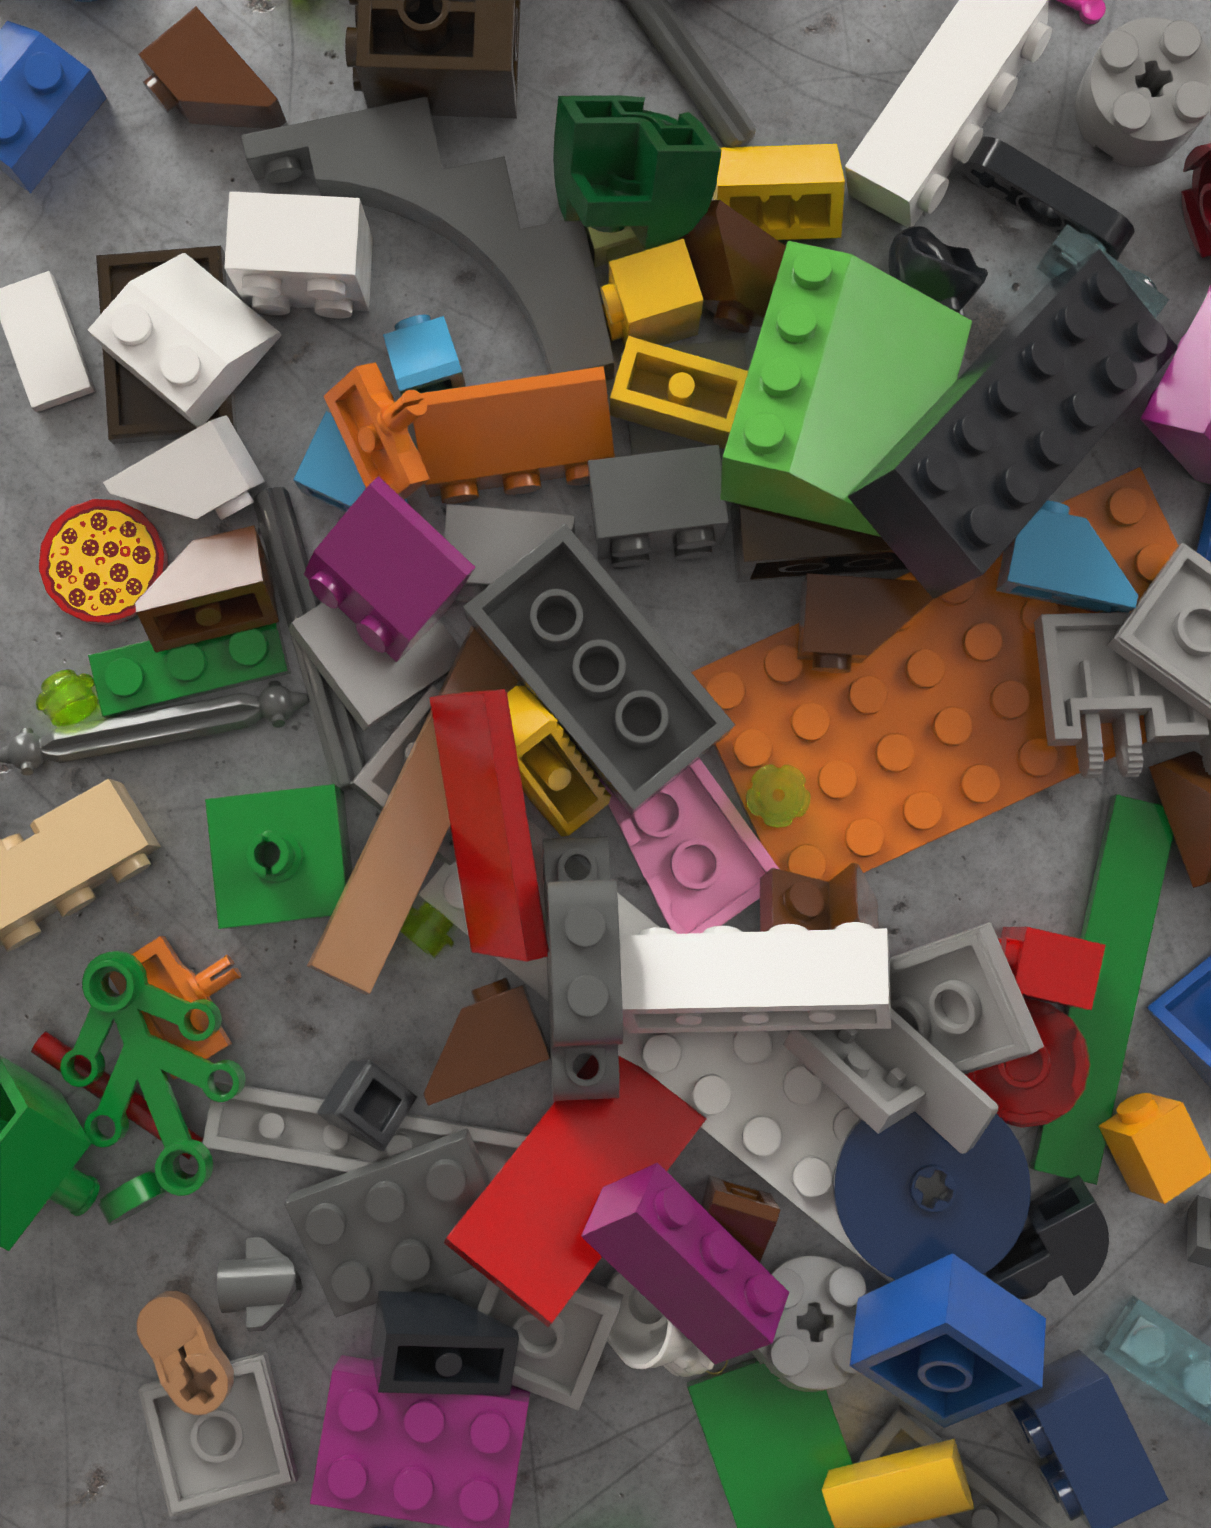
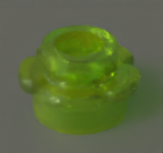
M71 669L61 670L50 675L41 685L42 692L36 698V708L39 711L43 710V713L48 715L51 723L59 727L72 725L85 719L98 706V699L92 690V687L95 685L93 677L85 673L77 676L76 672Z
M770 764L760 768L752 776L753 786L746 793L747 805L753 815L763 818L766 825L776 828L786 827L792 823L793 818L801 817L806 813L811 797L810 792L804 787L806 779L797 768L791 765H783L781 768H777L775 765ZM775 789H781L784 792L785 797L782 801H775L773 799L772 793Z
M426 901L418 909L413 906L411 907L400 930L411 942L434 959L446 945L452 948L455 944L453 939L446 935L454 926L446 916Z

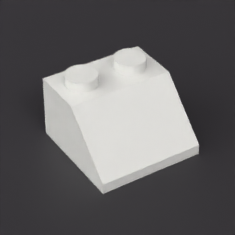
M182 253L131 280L88 329L89 333L108 354L196 428L208 421L281 337L277 329L186 253Z

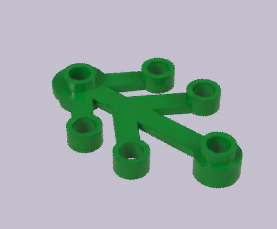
M109 951L100 954L88 964L83 974L82 989L91 1007L74 1048L68 1051L61 1060L60 1070L62 1077L72 1086L84 1087L97 1081L105 1071V1058L101 1053V1048L115 1021L124 1045L98 1108L91 1112L85 1120L84 1132L93 1145L101 1148L110 1147L122 1140L129 1129V1120L125 1112L139 1082L165 1148L155 1163L157 1181L170 1194L177 1196L192 1194L210 1179L213 1172V1158L203 1143L191 1139L166 1072L202 1088L209 1099L216 1102H226L243 1090L246 1080L244 1070L235 1061L225 1059L213 1063L150 1034L142 1011L174 1023L178 1025L179 1031L185 1038L191 1041H202L214 1035L221 1026V1012L215 1003L206 999H199L190 1003L149 984L146 970L142 963L127 952ZM113 971L122 974L126 980V989L123 994L115 993L109 986V976ZM194 1009L202 1010L208 1016L209 1025L206 1031H199L191 1024L190 1016ZM77 1055H83L90 1061L92 1069L88 1077L82 1076L76 1071L74 1062ZM217 1070H224L232 1077L233 1086L229 1092L222 1091L215 1085L214 1075ZM101 1115L108 1116L113 1120L115 1124L113 1137L105 1136L99 1130L98 1120ZM187 1153L196 1159L198 1163L196 1174H188L182 1170L179 1163L181 1154Z

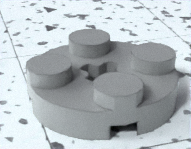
M819 1256L794 1258L779 1265L770 1273L790 1293L773 1343L756 1349L752 1353L760 1364H765L772 1374L780 1378L777 1380L788 1388L804 1392H818L845 1384L859 1373L850 1367L858 1298L869 1293L866 1289L865 1279L857 1270L851 1267H844L832 1259ZM808 1305L817 1308L818 1315L825 1317L826 1330L820 1332L819 1342H812L809 1331L798 1329L797 1317L807 1314Z

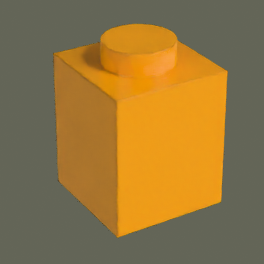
M1151 1093L1136 1094L1121 1102L1116 1109L1117 1114L1098 1126L1132 1193L1166 1204L1211 1173V1159L1183 1102Z

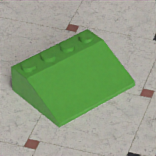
M788 241L722 457L720 500L880 536L847 496L958 379L972 320L852 254Z

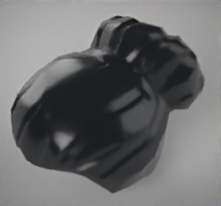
M911 226L897 234L889 250L888 267L890 276L964 317L963 307L981 288L988 276L985 268H980L976 265L968 248L948 246L923 226Z

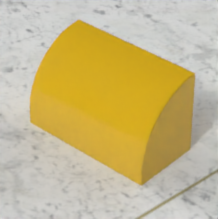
M837 144L720 148L722 152L716 189L713 194L714 200H721L776 240L842 238L845 180Z
M955 1438L828 1470L822 1487L823 1497L835 1528H899L974 1508V1502Z

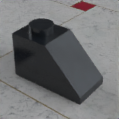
M378 1291L371 1341V1354L378 1393L510 1395L519 1341L518 1332L516 1329L444 1293Z

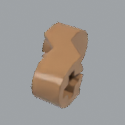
M165 1291L155 1296L140 1311L136 1322L137 1335L141 1344L153 1359L160 1383L172 1401L182 1411L189 1414H208L216 1410L230 1394L234 1383V1370L229 1359L217 1344L211 1324L198 1304L188 1294L179 1291Z

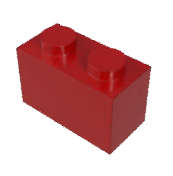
M1027 926L1003 927L1001 938H997L1022 996L1062 1006L1092 1010L1105 944Z

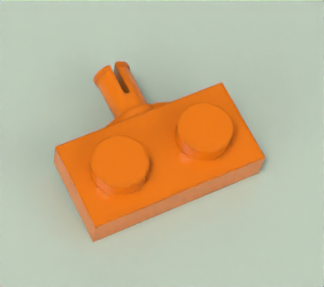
M376 362L356 366L323 396L366 488L379 476L405 500L430 480L421 455L407 430L412 422L427 411V402L418 404L424 399L422 394L415 390H407L395 402Z
M159 936L131 954L144 966L149 984L190 1003L199 999L212 1001L211 995L242 977L238 968H232L214 980L215 976L235 964L227 954L196 975L182 964L166 936ZM113 971L109 977L119 994H123L126 989V980L122 974ZM194 1009L190 1016L191 1024L199 1031H206L209 1025L208 1016L202 1010ZM142 1011L150 1034L206 1060L232 1044L222 1026L214 1035L205 1040L191 1041L181 1034L178 1025ZM170 1074L173 1080L178 1079V1077Z

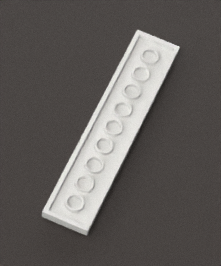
M528 820L545 924L542 839L552 838ZM575 857L569 858L564 866L567 876L573 880L586 878L590 871ZM455 861L452 865H448L445 862L420 892L419 896L468 935L457 863ZM617 892L619 938H621V935H638L644 929L659 927ZM494 956L548 1001L547 957L526 962ZM623 1024V1044L618 1045L619 1056L643 1068L704 1116L706 1120L701 1128L887 1281H895L871 1266L858 1253L846 1236L836 1212L833 1192L835 1165L846 1136L859 1118L845 1102L818 1077L811 1074L803 1063L783 1045L789 1032L785 1030L627 1033ZM935 1170L931 1178L919 1176L915 1187L923 1193L921 1204L928 1205L933 1197L944 1199L947 1195L948 1188L940 1182L942 1171Z

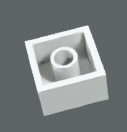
M229 191L224 269L245 304L252 305V309L255 312L266 315H286L290 313V307L315 308L317 315L338 319L351 317L353 310L369 311L373 236L360 198Z

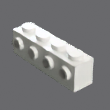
M959 0L845 165L848 195L907 228L914 226L924 211L931 214L943 199L949 184L947 176L958 160L966 163L979 145L983 135V128L981 127L993 110L1000 113L1009 103L1017 86L1018 78L1016 75L1025 62L1028 60L1034 63L1046 48L1052 33V27L1047 25L1049 0Z
M851 922L841 924L835 930H807L800 925L782 924L770 928L767 932H742L738 928L731 926H714L707 928L703 933L677 934L675 931L667 928L654 927L644 929L638 935H621L620 961L623 1024L627 1033L891 1029L890 959L887 928L874 929L869 924Z

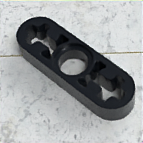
M982 137L969 160L963 164L965 175L979 188L1069 243L1073 239L1074 246L1089 255L1100 249L1110 262H1115L1119 259L1135 233L1132 223L1119 211L999 139Z

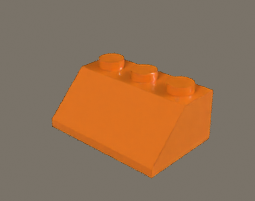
M604 366L420 393L424 399L418 404L427 402V411L424 415L418 417L413 422L418 451L430 477V480L425 483V487L430 498L441 496V501L445 504L473 501L479 498V490L503 487L504 493L508 495L531 493L542 488L541 481L566 478L567 485L589 484L588 461L615 457Z

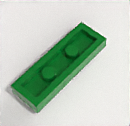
M279 622L156 653L148 640L88 655L101 714L105 718L121 716L291 674Z

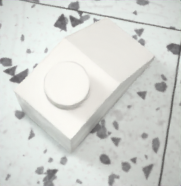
M225 415L206 422L103 483L110 494L193 519H198L215 510L220 520H223L252 504L254 501L248 491L264 483L265 480L228 416Z

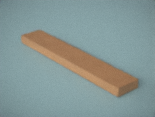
M471 625L438 695L505 689V692L508 693L517 685L518 680ZM431 710L307 967L365 995L371 993L450 826Z

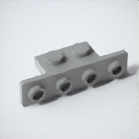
M892 1008L891 1029L791 1030L783 1043L811 1074L818 1077L850 1107L859 1119L865 1121L878 1134L915 1111L958 1152L964 1154L975 1146L998 1112V1105Z

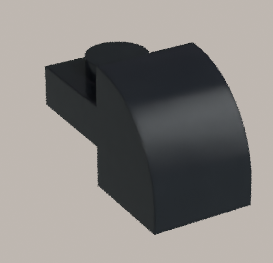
M1079 1175L1030 1202L1028 1217L1034 1227L1021 1233L1008 1254L997 1265L986 1272L989 1279L1018 1299L1023 1300L1036 1296L1046 1288L1048 1282L1061 1275L1073 1296H1075L1095 1279L1103 1267L1109 1247L1108 1226L1097 1202Z

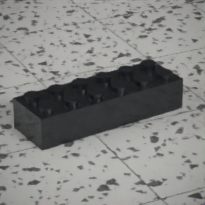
M1098 249L1050 280L847 497L930 596L935 599L982 576L1175 353L1178 346L1127 284L1121 273L1115 269L1103 252Z

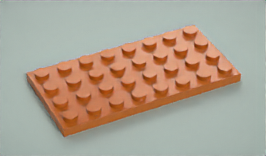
M1141 467L1062 502V504L1070 507L1069 515L1087 518L1137 592L1138 602L1172 553L1179 546ZM1002 552L982 576L933 599L862 663H851V672L829 673L812 670L813 660L797 659L799 623L691 673L735 724L731 732L714 747L756 837L780 870L829 882L851 863H857L863 873L1081 773L1079 772L1076 745L1048 746L1034 622L1041 614L1099 612L996 591L1003 557ZM911 572L896 578L918 581ZM1139 715L1142 744L1147 742L1144 715ZM1100 723L1104 762L1116 756L1112 723Z

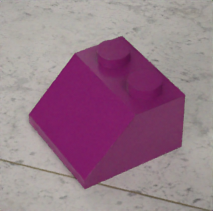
M378 476L368 485L313 551L303 575L309 580L312 592L322 603L333 609L338 607L356 624L359 636L370 648L379 653L386 652L392 659L398 662L448 612L474 571L475 566Z

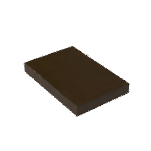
M220 245L96 255L100 315L131 280L182 253H186L227 288L223 248ZM102 348L108 440L112 444L179 439L196 429L192 423ZM233 391L208 421L227 415L237 432L235 393Z

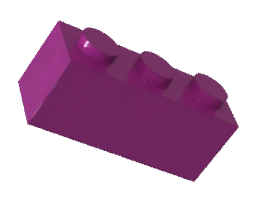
M655 1163L602 1188L581 1237L714 1364L773 1343L790 1292L664 1168Z

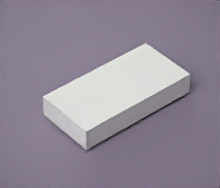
M47 271L0 288V322L31 408L38 413L96 392L55 277L51 272Z

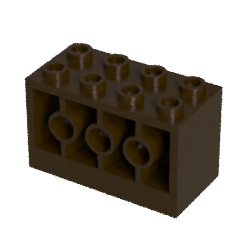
M349 0L350 5H355L356 27H347L346 64L347 67H353L354 91L363 92L368 109L427 97L431 116L517 119L521 0Z

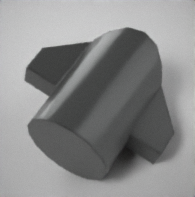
M263 1237L246 1238V1259L223 1260L218 1263L217 1295L221 1313L246 1311V1328L249 1332L265 1331L288 1307L295 1304L301 1297L303 1285L295 1266L288 1257L283 1255Z

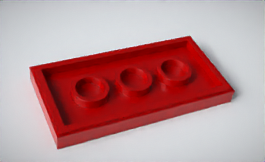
M505 689L450 693L429 697L471 952L526 962L548 957L549 948L507 692H505Z
M593 1055L577 1073L576 1076L578 1078L587 1080L594 1077L597 1073L598 1062ZM619 1055V1098L555 1101L444 1241L445 1245L547 1327L552 1324L602 1258L581 1237L602 1188L655 1163H658L668 1171L706 1120L704 1116L643 1068Z

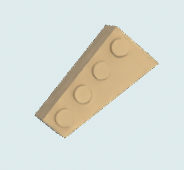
M107 779L35 819L30 824L34 835L26 840L23 839L20 833L8 836L2 840L0 839V946L3 945L6 951L9 952L26 944L41 933L37 923L59 911L62 918L74 914L96 899L92 890L112 877H114L117 884H120L138 875L151 865L147 856L161 848V845L123 783Z

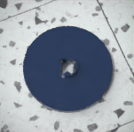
M914 1111L879 1134L865 1121L859 1119L846 1136L838 1154L834 1170L833 1192L840 1224L853 1247L871 1266L886 1276L897 1280L952 1253L982 1274L992 1269L1012 1249L1023 1230L1030 1206L1031 1183L1029 1168L1022 1147L1009 1126L997 1114H995L975 1146L962 1154ZM935 1170L942 1171L940 1182L948 1188L947 1195L944 1199L933 1197L928 1205L921 1204L923 1193L915 1187L919 1176L931 1178Z

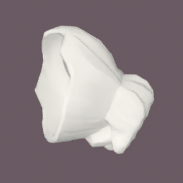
M618 1271L612 1275L606 1288L621 1293L624 1296L607 1342L626 1365L633 1369H649L664 1366L673 1375H680L682 1377L702 1374L708 1369L713 1368L714 1363Z

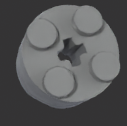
M1148 17L1130 21L1115 29L1104 38L1085 71L1075 96V117L1084 139L1094 149L1097 146L1112 156L1113 159L1111 161L1123 166L1146 167L1169 159L1188 141L1211 110V52L1202 40L1199 29L1193 23L1186 20L1173 21L1159 17Z

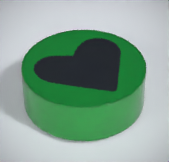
M149 1171L106 1194L100 1199L98 1206L108 1225H113L153 1204L166 1195L167 1191L158 1183L155 1172Z

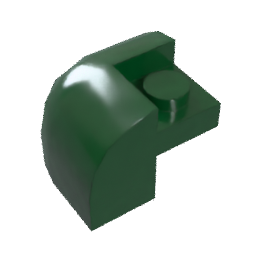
M622 95L558 96L553 162L557 199L564 221H582L585 227H591L597 231L608 233L619 232L625 226H630L644 250L674 242L691 232L707 213L716 189L722 152L703 124L690 112L679 114L677 120L668 115L644 110L645 97Z

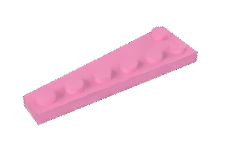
M700 758L632 815L629 814L603 781L599 780L611 794L608 806L668 928L677 934L703 933L707 928L722 926L760 898V878L771 868L779 869Z

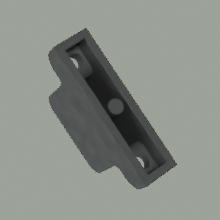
M608 836L542 839L545 929L549 948L547 979L552 1101L619 1098L618 1045L623 1044V1006L618 895L616 879H611ZM580 856L588 862L590 871L586 878L573 880L567 876L564 866L569 858ZM582 1053L593 1055L598 1062L597 1073L594 1077L587 1080L578 1078L573 1071V1062Z

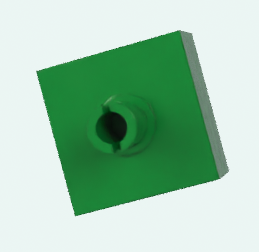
M336 784L205 799L218 929H235L331 917L353 872L345 796L341 787Z
M0 1055V1247L10 1251L48 1200L69 1210L74 1216H81L89 1210L96 1200L100 1183L95 1177L88 1176L74 1168L75 1164L92 1143L60 1090Z

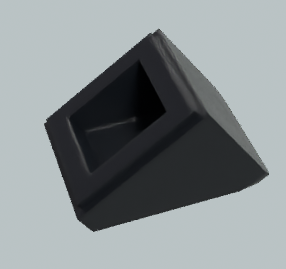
M352 1060L343 1070L317 1113L326 1121L378 1151H384L414 1104L417 1096L371 1060Z

